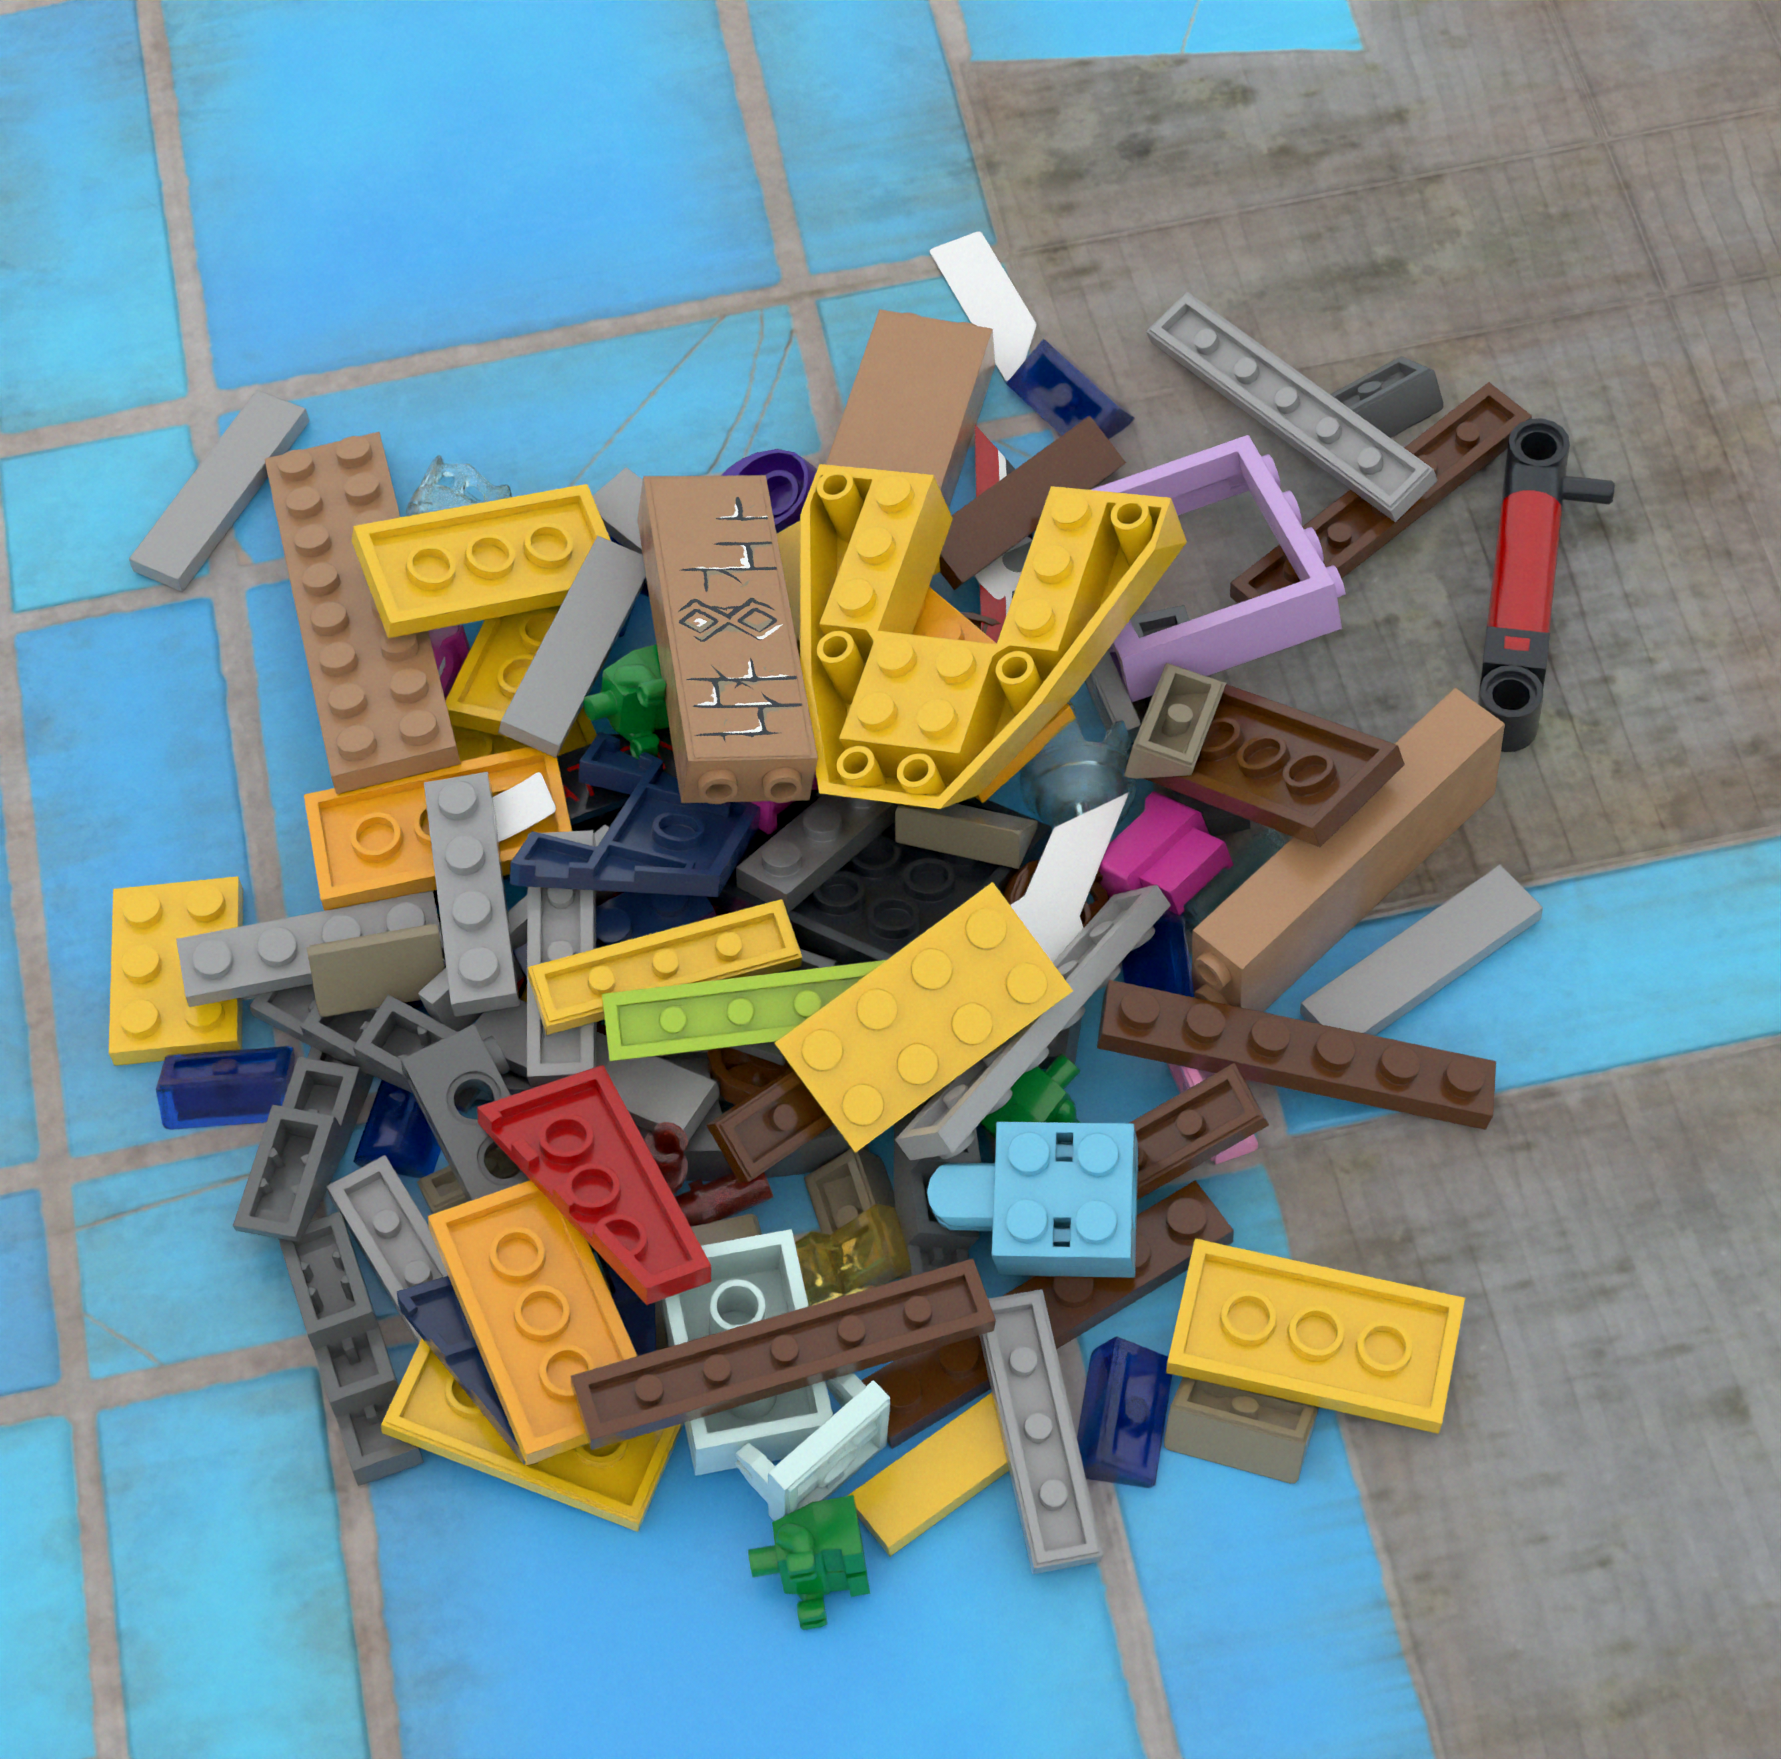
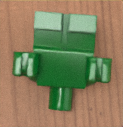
M657 644L633 650L604 669L601 692L586 696L583 700L584 711L588 719L594 721L606 717L612 728L630 742L631 755L638 760L639 755L644 752L658 757L660 739L656 734L652 733L657 729L669 727L665 702L667 684L661 676Z
M1061 1053L1045 1071L1036 1066L1030 1071L1023 1073L1010 1088L1012 1096L1009 1101L997 1111L986 1115L979 1124L996 1139L997 1122L1081 1123L1077 1119L1074 1101L1064 1090L1081 1071Z
M854 1495L811 1502L772 1522L775 1545L748 1549L753 1578L780 1573L784 1594H797L803 1600L797 1603L800 1628L803 1630L818 1628L828 1624L824 1595L829 1594L830 1591L849 1590L851 1597L870 1594Z

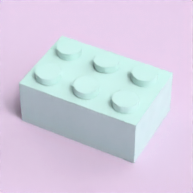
M792 1229L701 1246L711 1264V1282L660 1300L669 1347L808 1307ZM823 1381L684 1422L695 1476L738 1468L735 1465V1462L738 1460L735 1453L748 1442L762 1452L770 1461L784 1459L833 1416L826 1382Z

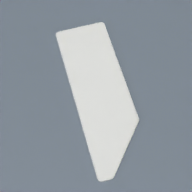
M977 231L932 248L930 254L970 322L977 326L993 328L995 364L1005 381L1010 382L1020 378L1037 324L982 232Z

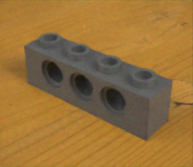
M475 1024L401 1059L402 1073L468 1202L530 1180L522 1170L516 1176L508 1179H500L490 1174L486 1169L484 1160L492 1150L500 1147L478 1124V1119H469L462 1116L454 1105L456 1097L464 1090L471 1088L483 1090L490 1096L492 1102L511 1096L501 1075L509 1072L510 1069L501 1048L493 1036L482 1040ZM589 1244L592 1253L596 1252V1250Z

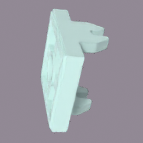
M850 1373L827 1381V1388L842 1408L776 1466L749 1442L735 1453L738 1459L735 1465L750 1485L768 1503V1515L774 1521L811 1502L826 1500L887 1446L890 1397L874 1380L866 1386L854 1373Z

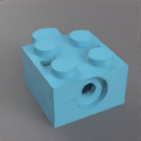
M997 1122L995 1163H947L939 1166L930 1178L927 1189L928 1200L934 1216L942 1227L949 1230L993 1231L992 1258L999 1275L1135 1278L1138 1141L1135 1126L1132 1123Z

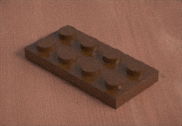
M1226 684L1192 775L1143 779L1321 847L1405 763L1396 744Z

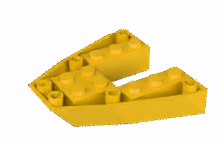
M819 464L800 514V664L818 756L815 771L819 793L942 809L979 795L1076 694L1187 543L1172 499L1169 497L1051 486L997 644L912 635L953 520L934 475Z

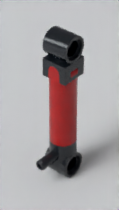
M1543 418L1526 420L1519 423L1512 430L1506 457L1478 704L1505 724L1501 752H1516L1528 747L1535 740L1539 728L1548 658L1549 631L1563 500L1609 505L1613 502L1615 484L1611 480L1566 476L1570 449L1569 436L1563 427L1554 421ZM1502 708H1512L1516 710H1506Z

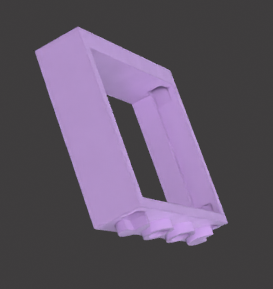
M1249 435L1091 489L1169 497L1173 501L1177 515L1249 491L1301 581L1141 638L1138 637L1129 620L1108 651L1131 702L1154 694L1166 663L1209 676L1342 629L1337 597L1346 593L1341 576L1334 565L1325 567L1323 551L1316 532L1312 527L1303 529L1301 526V513L1293 493L1290 490L1282 493L1280 490L1279 474L1272 457L1269 454L1261 456Z

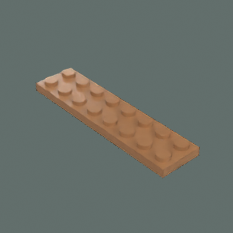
M380 432L362 436H350L341 441L303 450H291L282 455L265 458L330 774L336 794L461 764L429 631L392 638L387 637L352 544L353 526L400 518Z

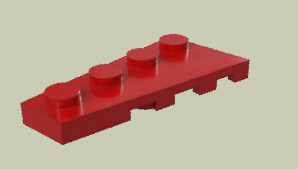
M604 1065L477 1107L478 1124L646 1305L711 1282V1264Z

